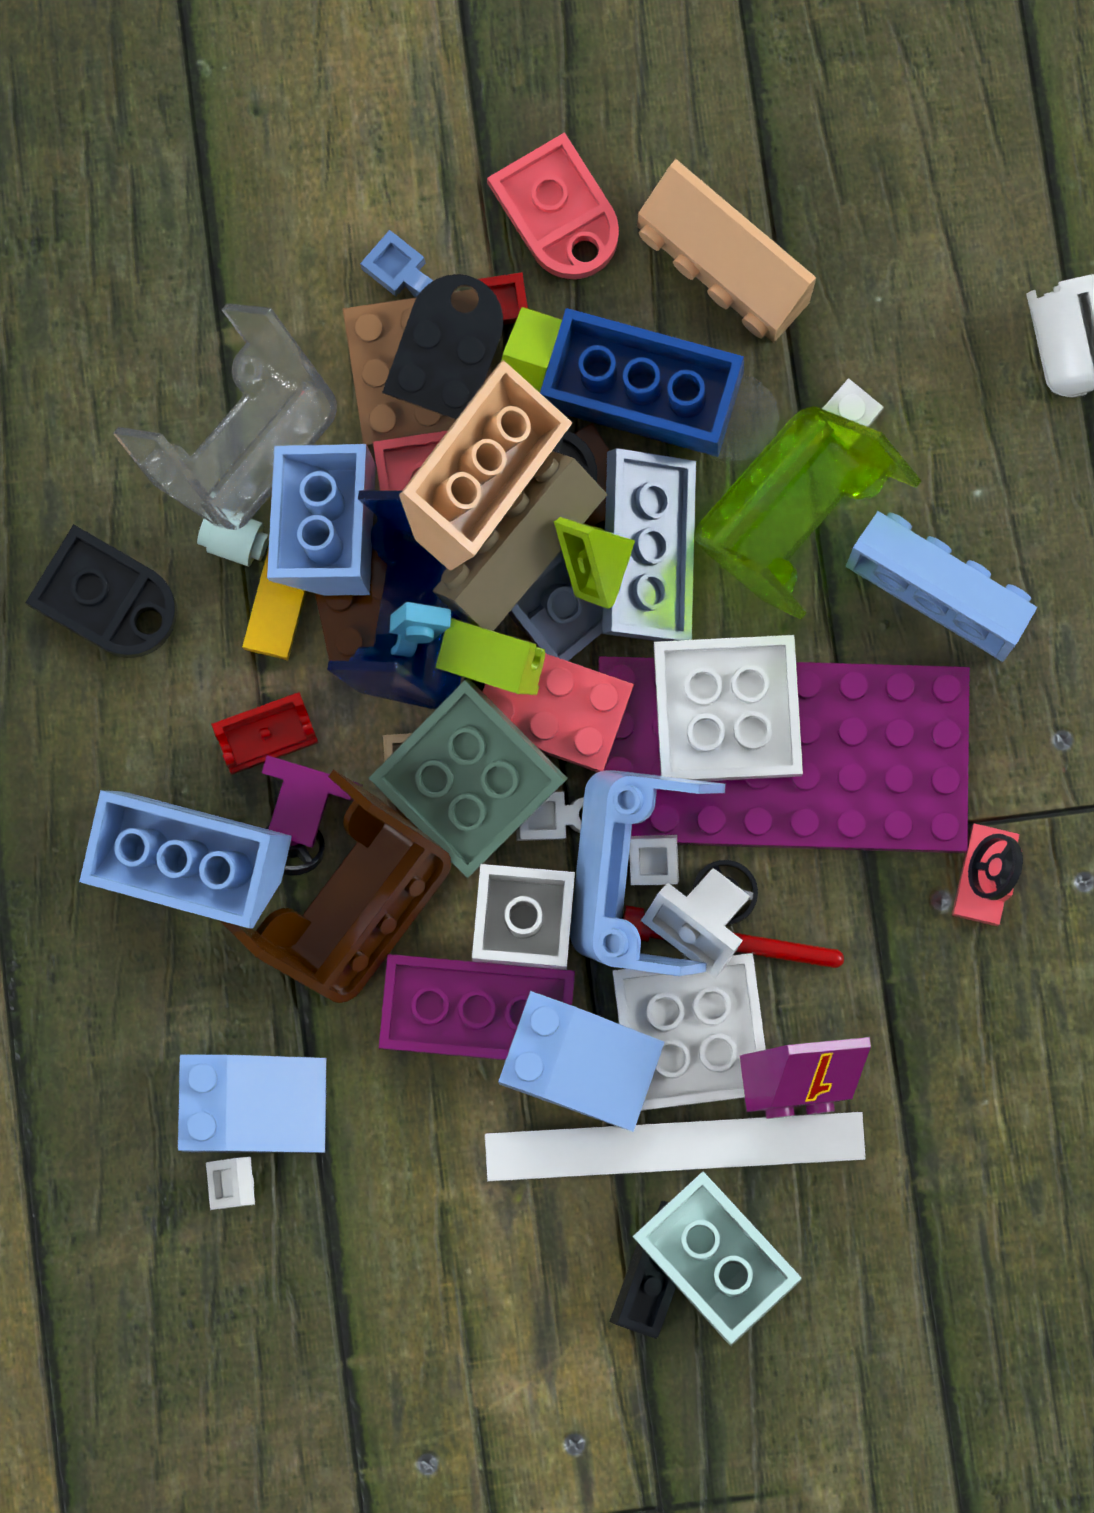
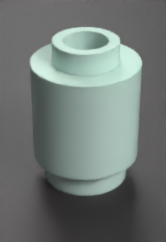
M209 509L201 524L197 544L207 547V553L249 567L254 559L262 560L269 542V534L263 533L264 523L224 509H221L219 512Z

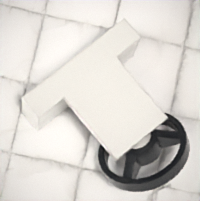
M731 860L712 862L698 873L693 884V890L687 897L667 883L657 894L641 921L692 961L706 962V972L716 978L743 941L725 926L737 924L751 914L758 898L756 880L752 873L738 862ZM729 866L743 872L749 879L753 892L740 889L738 883L733 878L723 876L719 867ZM708 871H710V872L701 880V878H702ZM747 900H752L749 908L742 915L732 919Z

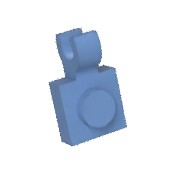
M391 230L386 233L360 263L361 269L394 296H397L406 287L416 298L433 281L419 271L426 264L425 258Z

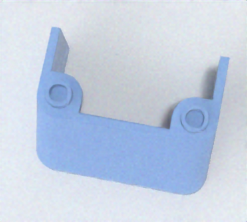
M615 770L597 772L588 780L584 793L570 938L574 948L583 956L611 967L673 976L706 972V962L640 953L641 939L638 930L632 923L622 919L632 824L641 823L650 817L655 808L657 789L696 794L725 793V784Z

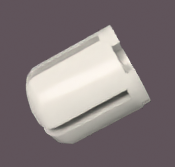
M1094 274L1058 282L1059 285L1053 287L1054 292L1045 293L1040 298H1037L1036 290L1026 293L1046 384L1052 392L1061 396L1073 398L1084 396L1087 392L1094 390Z

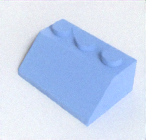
M366 444L274 446L267 570L269 581L324 596L370 595L376 464Z

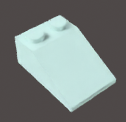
M704 1171L633 1235V1238L730 1346L741 1338L802 1279Z

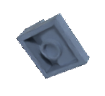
M562 550L508 613L520 630L524 631L532 642L536 644V647L545 649L546 654L569 661L602 633L603 607L575 597Z

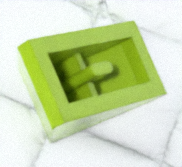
M522 307L504 349L501 361L504 360L540 393L562 319Z
M559 517L554 521V525L575 597L609 609L615 604L635 540Z

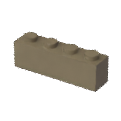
M552 451L476 555L451 571L446 569L440 583L433 592L463 622L494 631L562 550L554 521L559 517L584 523L608 494L575 458Z

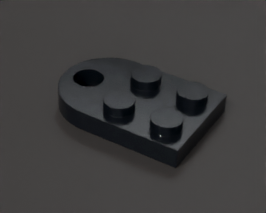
M461 274L443 276L429 283L419 293L414 302L382 394L456 420L484 384L502 334L503 313L499 300L493 291L480 280ZM469 287L476 292L478 305L473 311L462 313L453 307L451 296L456 289Z
M74 524L25 602L30 608L112 655L123 658L142 657L161 647L171 635L177 617L174 595L166 581L158 573ZM152 610L158 612L162 616V625L159 630L153 634L141 633L137 629L138 617L145 611Z

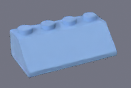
M877 511L854 545L845 567L1003 662L1019 641L1037 609L1035 605L1030 603L1031 597L1014 585L1007 584L1005 588L990 579V571L982 565L968 560L965 564L950 555L951 548L939 539L928 536L925 540L911 531L912 525L901 516L891 512L886 516Z
M100 790L79 882L238 926L253 928L282 881L292 836L127 792Z

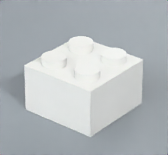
M480 864L472 951L473 962L567 970L575 872Z

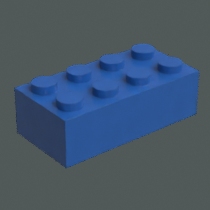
M566 308L540 394L564 415L719 457L744 374V356Z

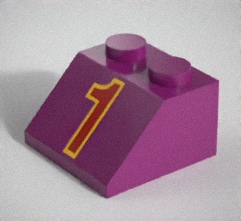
M870 1037L792 1044L739 1055L747 1112L765 1110L766 1119L795 1116L794 1107L806 1106L807 1115L834 1112V1102L853 1099L871 1048Z

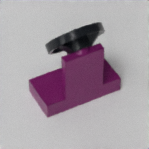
M267 755L262 773L282 779L283 783L271 823L265 829L292 836L287 857H298L305 864L285 866L283 875H302L315 869L323 859L325 842L319 827L329 794L351 801L354 800L328 777L330 774ZM354 782V783H356L357 785H359L360 787H363V784ZM315 840H317L320 849L315 858L312 859L306 846L313 848Z

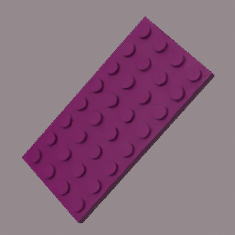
M599 656L598 672L634 684L604 771L615 770L661 776L654 658ZM796 662L802 776L707 781L724 783L725 793L696 794L657 789L656 803L652 814L645 821L632 824L631 836L677 835V845L966 853L968 850L970 667Z

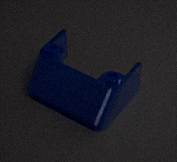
M359 490L358 500L378 516L377 523L371 531L372 547L377 551L379 557L388 564L373 647H359L349 661H329L327 670L359 693L428 709H437L458 688L462 677L435 668L445 632L430 643H418L412 657L392 655L391 648L396 645L398 634L389 633L390 615L406 602L449 609L433 592L440 583L442 575L447 568L415 540L399 497L402 491ZM451 611V618H455V619L460 620V619Z

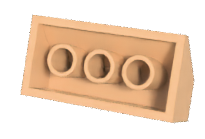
M675 159L638 213L637 227L640 229L638 232L639 236L652 249L659 251L662 248L675 259L673 261L674 266L690 280L696 277L709 288L707 290L708 295L724 309H728L731 306L744 317L742 323L753 335L761 339L766 336L774 343L810 303L816 277Z
M504 360L497 365L399 495L415 540L450 571L476 555L572 424L563 413Z

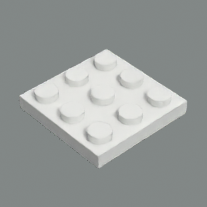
M794 635L654 642L661 776L699 781L802 776Z
M753 953L733 955L716 978L708 972L673 976L632 969L612 971L619 1024L665 1042L641 1111L745 1098L739 1055L766 1050Z

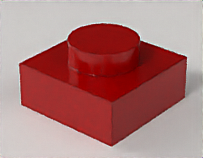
M522 272L478 279L486 284L499 300L503 313V325L515 323L521 308H528Z

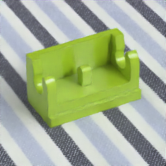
M451 618L450 628L444 633L435 668L516 694L537 695L539 690L538 683L545 660V649L536 647L535 643Z

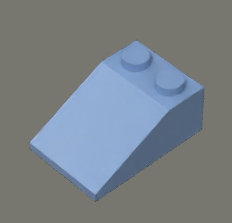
M530 991L498 1082L499 1085L634 1132L665 1042L575 1006Z
M180 1055L178 1151L325 1153L327 1058Z

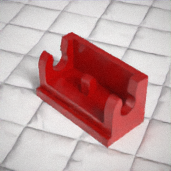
M300 692L211 724L231 775L265 763L267 755L279 758L319 743Z

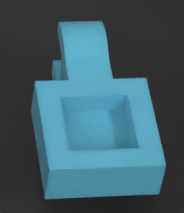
M411 602L404 603L390 615L389 633L398 634L397 643L391 648V654L412 657L418 643H430L450 628L451 609Z

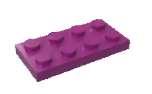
M388 954L379 1049L506 1060L530 991L572 1005L575 971Z

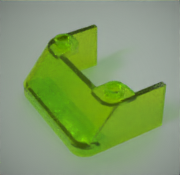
M807 407L796 413L700 521L695 529L694 539L712 559L762 601L801 620L807 612L791 595L798 577L797 570L788 561L844 496L856 500L871 498L881 491L889 477L915 488L922 481L882 432L819 407Z

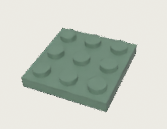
M469 678L464 680L369 777L419 830L448 852L451 862L467 878L568 779Z

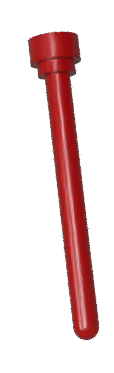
M625 905L623 919L636 927L641 941L648 942L649 938L665 940L641 921L645 915L644 908ZM734 933L743 940L735 952L753 953V955L831 968H838L844 963V955L837 949Z

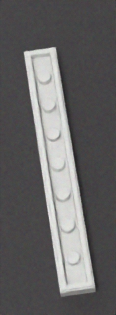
M862 1112L799 1115L766 1119L764 1117L636 1125L634 1132L618 1126L485 1134L488 1182L866 1159Z

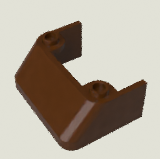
M333 769L328 777L354 800L345 813L343 825L345 831L358 842L303 915L290 908L275 910L265 918L256 931L252 928L224 921L220 922L256 958L331 1001L343 1003L353 999L360 993L446 879L451 869V857L439 844L379 798Z

